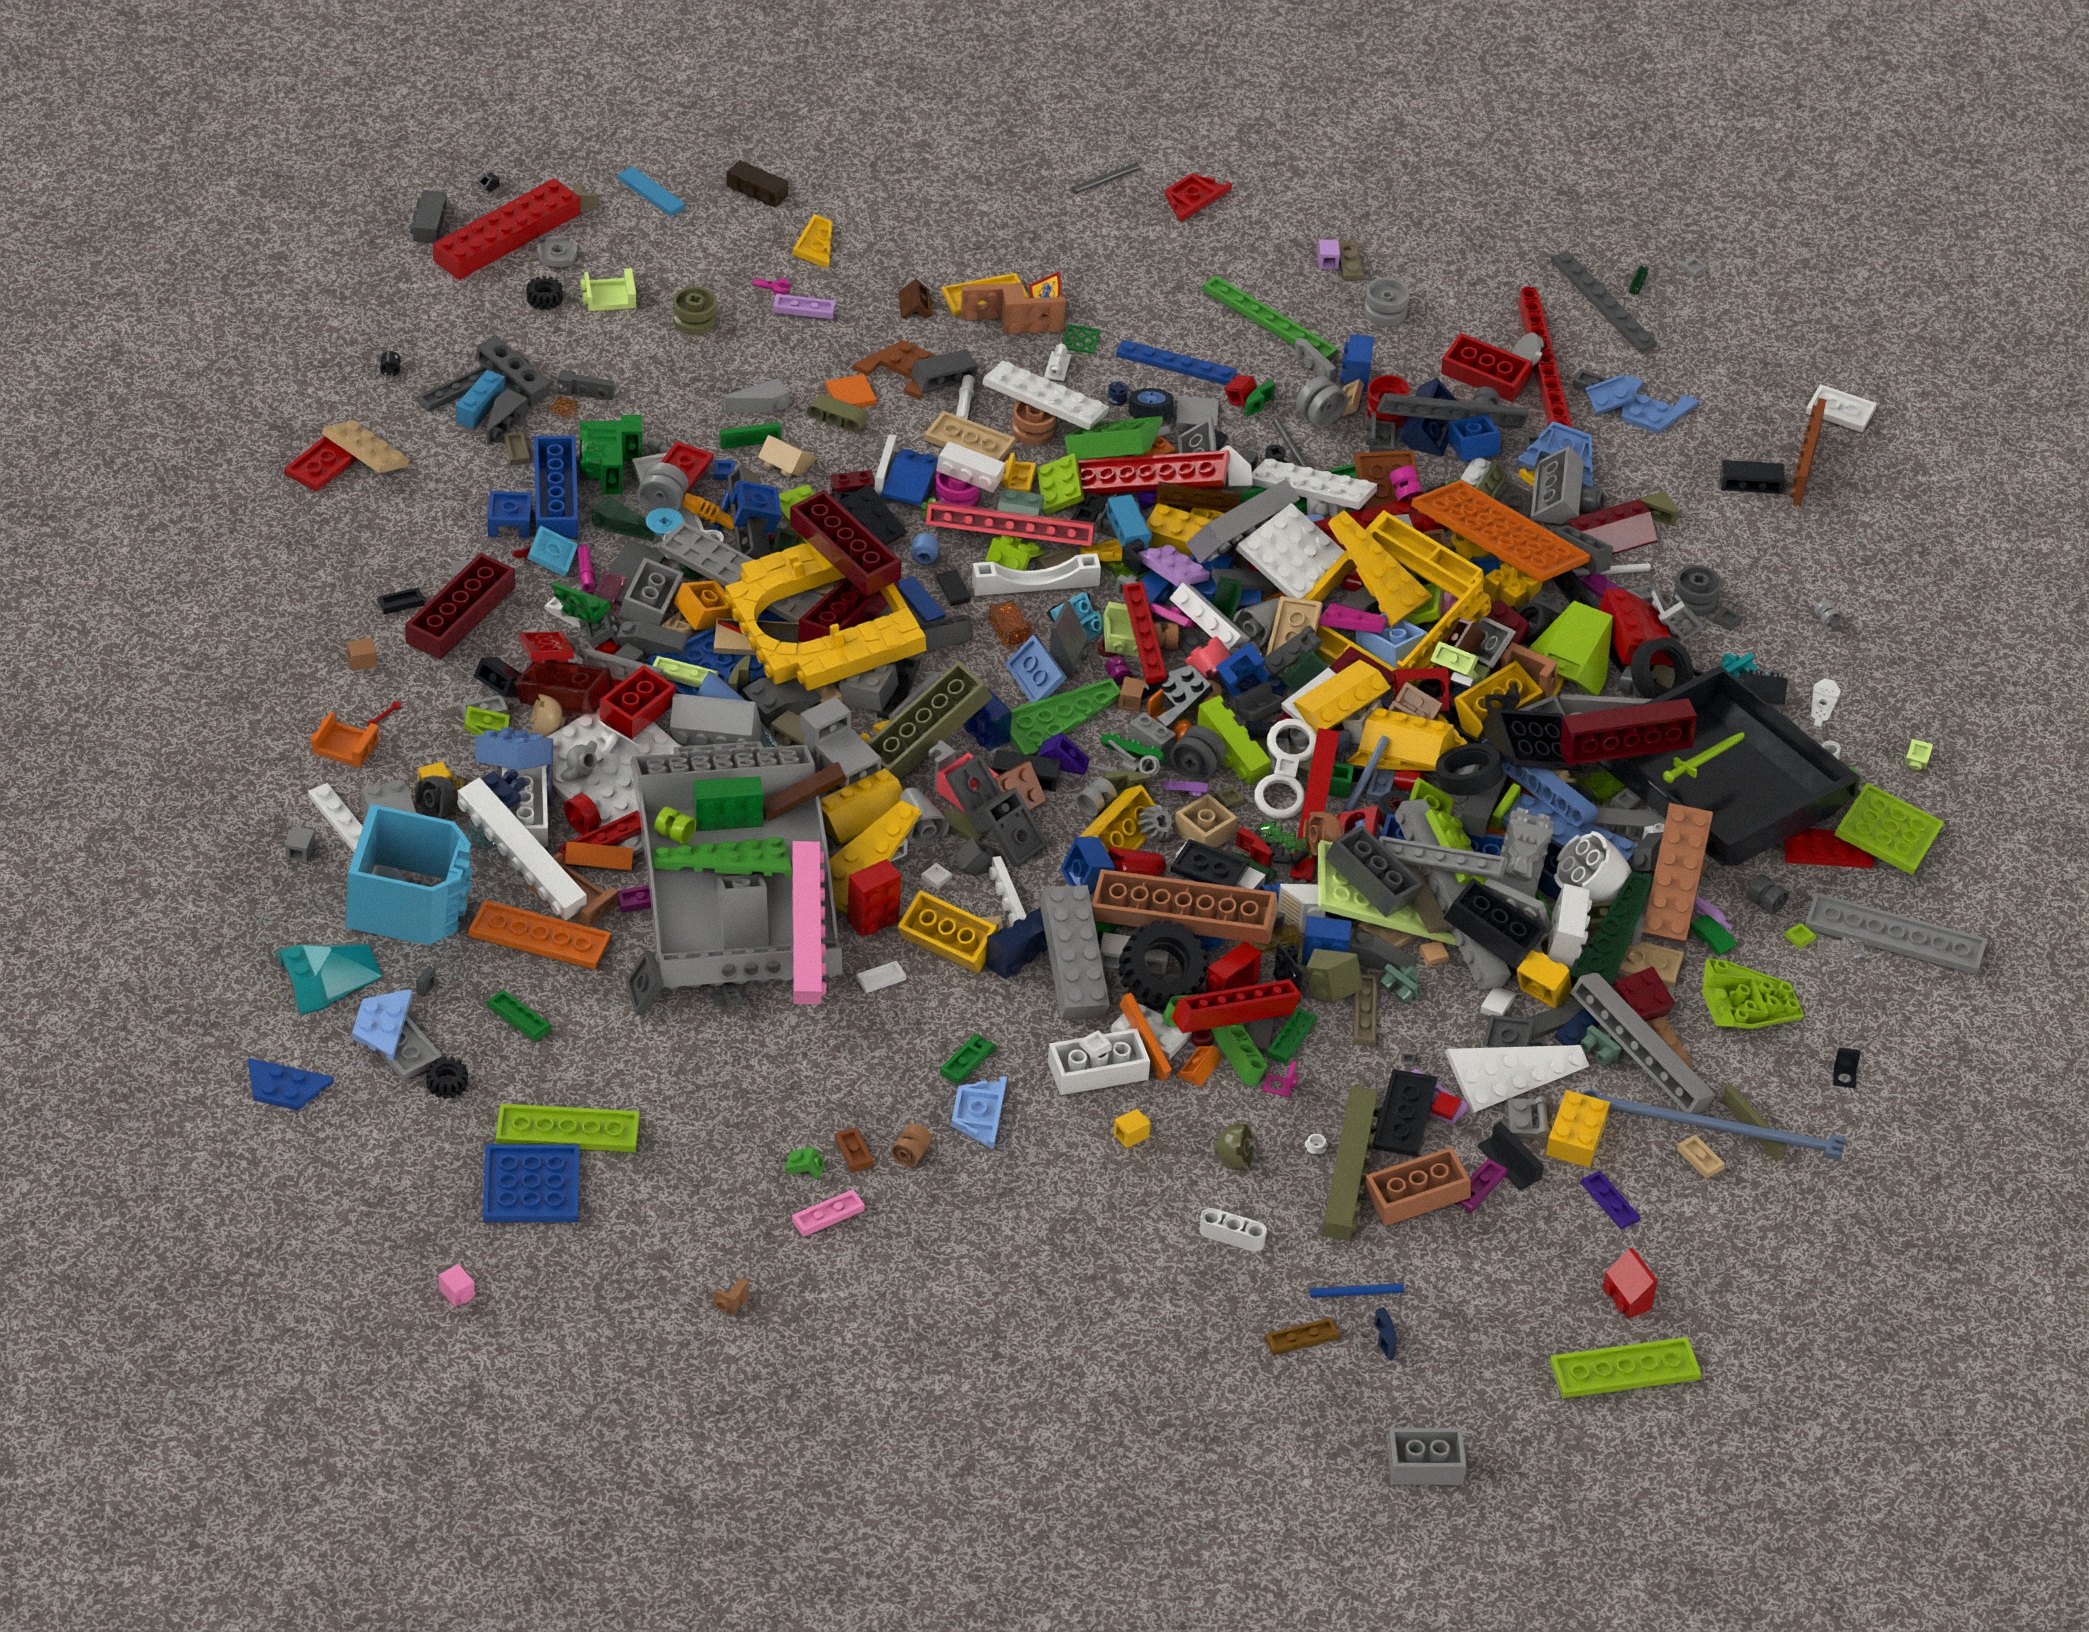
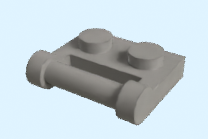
M1543 1096L1536 1099L1508 1098L1509 1130L1517 1138L1548 1139L1551 1133L1547 1117L1548 1099ZM1531 1109H1538L1539 1128H1533Z

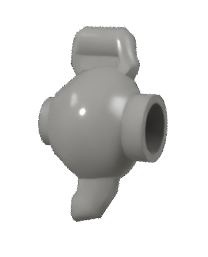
M590 741L587 745H576L569 750L566 758L568 768L561 773L560 777L562 780L571 781L576 775L586 776L593 771L597 763V758L594 754L597 749L596 742Z

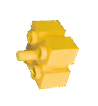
M1504 562L1500 566V570L1494 569L1484 576L1483 592L1489 595L1490 600L1493 602L1501 599L1509 607L1513 605L1519 610L1525 604V601L1531 603V599L1542 589L1543 582L1535 581L1532 579V576L1525 572H1520L1513 565Z

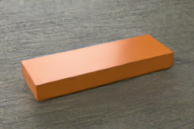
M566 842L564 864L631 871L634 848Z

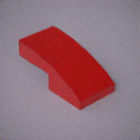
M1241 826L1237 831L1236 846L1250 852L1251 859L1271 867L1272 851L1257 835Z

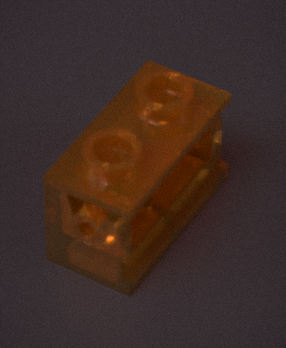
M1013 600L989 605L988 620L1003 647L1019 644L1023 639L1025 642L1028 640V634H1030L1029 623L1024 621L1021 609L1017 608Z

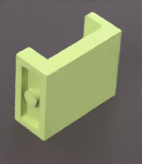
M632 268L624 269V278L589 280L588 272H584V279L580 281L581 292H583V304H587L588 311L636 308V290Z
M1108 601L1103 614L1105 651L1139 657L1126 604Z
M1440 641L1430 660L1438 668L1448 667V672H1451V676L1456 672L1472 678L1476 684L1486 679L1490 672L1488 667L1477 663V656Z

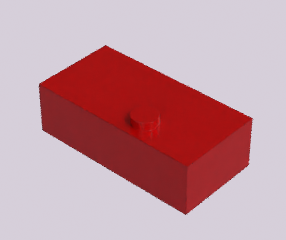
M1460 333L1442 358L1441 374L1475 388L1491 387L1497 391L1500 398L1513 403L1531 378L1532 361Z

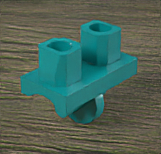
M1751 652L1742 658L1731 653H1727L1722 657L1723 663L1721 666L1737 679H1739V674L1749 673V670H1759L1753 663L1755 656Z

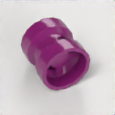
M1121 656L1112 657L1106 662L1105 669L1117 686L1123 684L1125 677L1132 678V673Z

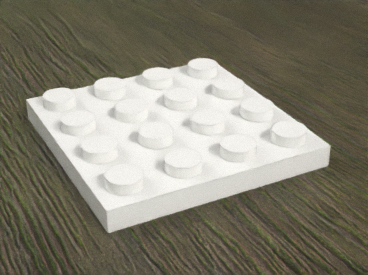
M1292 503L1245 538L1236 547V550L1284 594L1298 599H1302L1313 589L1314 584L1345 552Z

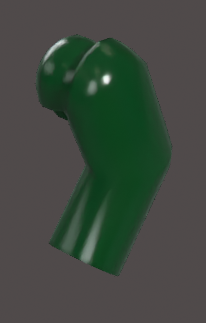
M683 564L680 565L683 577L691 579L704 577V575Z

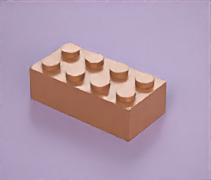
M1452 1147L1366 1175V1193L1383 1225L1387 1226L1471 1198V1180Z

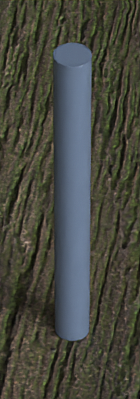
M1382 735L1344 811H1353L1390 740L1388 737Z

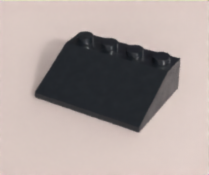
M1495 709L1481 722L1487 741L1513 767L1569 771L1582 770L1581 764L1567 766L1561 753L1562 713Z

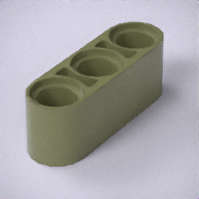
M823 394L818 395L807 409V414L810 418H817L818 421L829 425L834 424L838 428L853 431L855 434L860 432L869 419V415L864 409Z

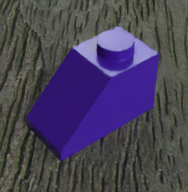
M1061 732L1043 741L1038 754L1040 757L1061 760L1060 771L1079 775L1086 773L1090 758Z

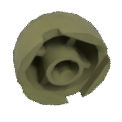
M1249 1124L1229 1125L1223 1129L1218 1140L1214 1142L1215 1154H1218L1221 1162L1230 1169L1247 1170L1246 1163L1249 1168L1251 1166L1254 1146H1250L1249 1139H1253V1133Z

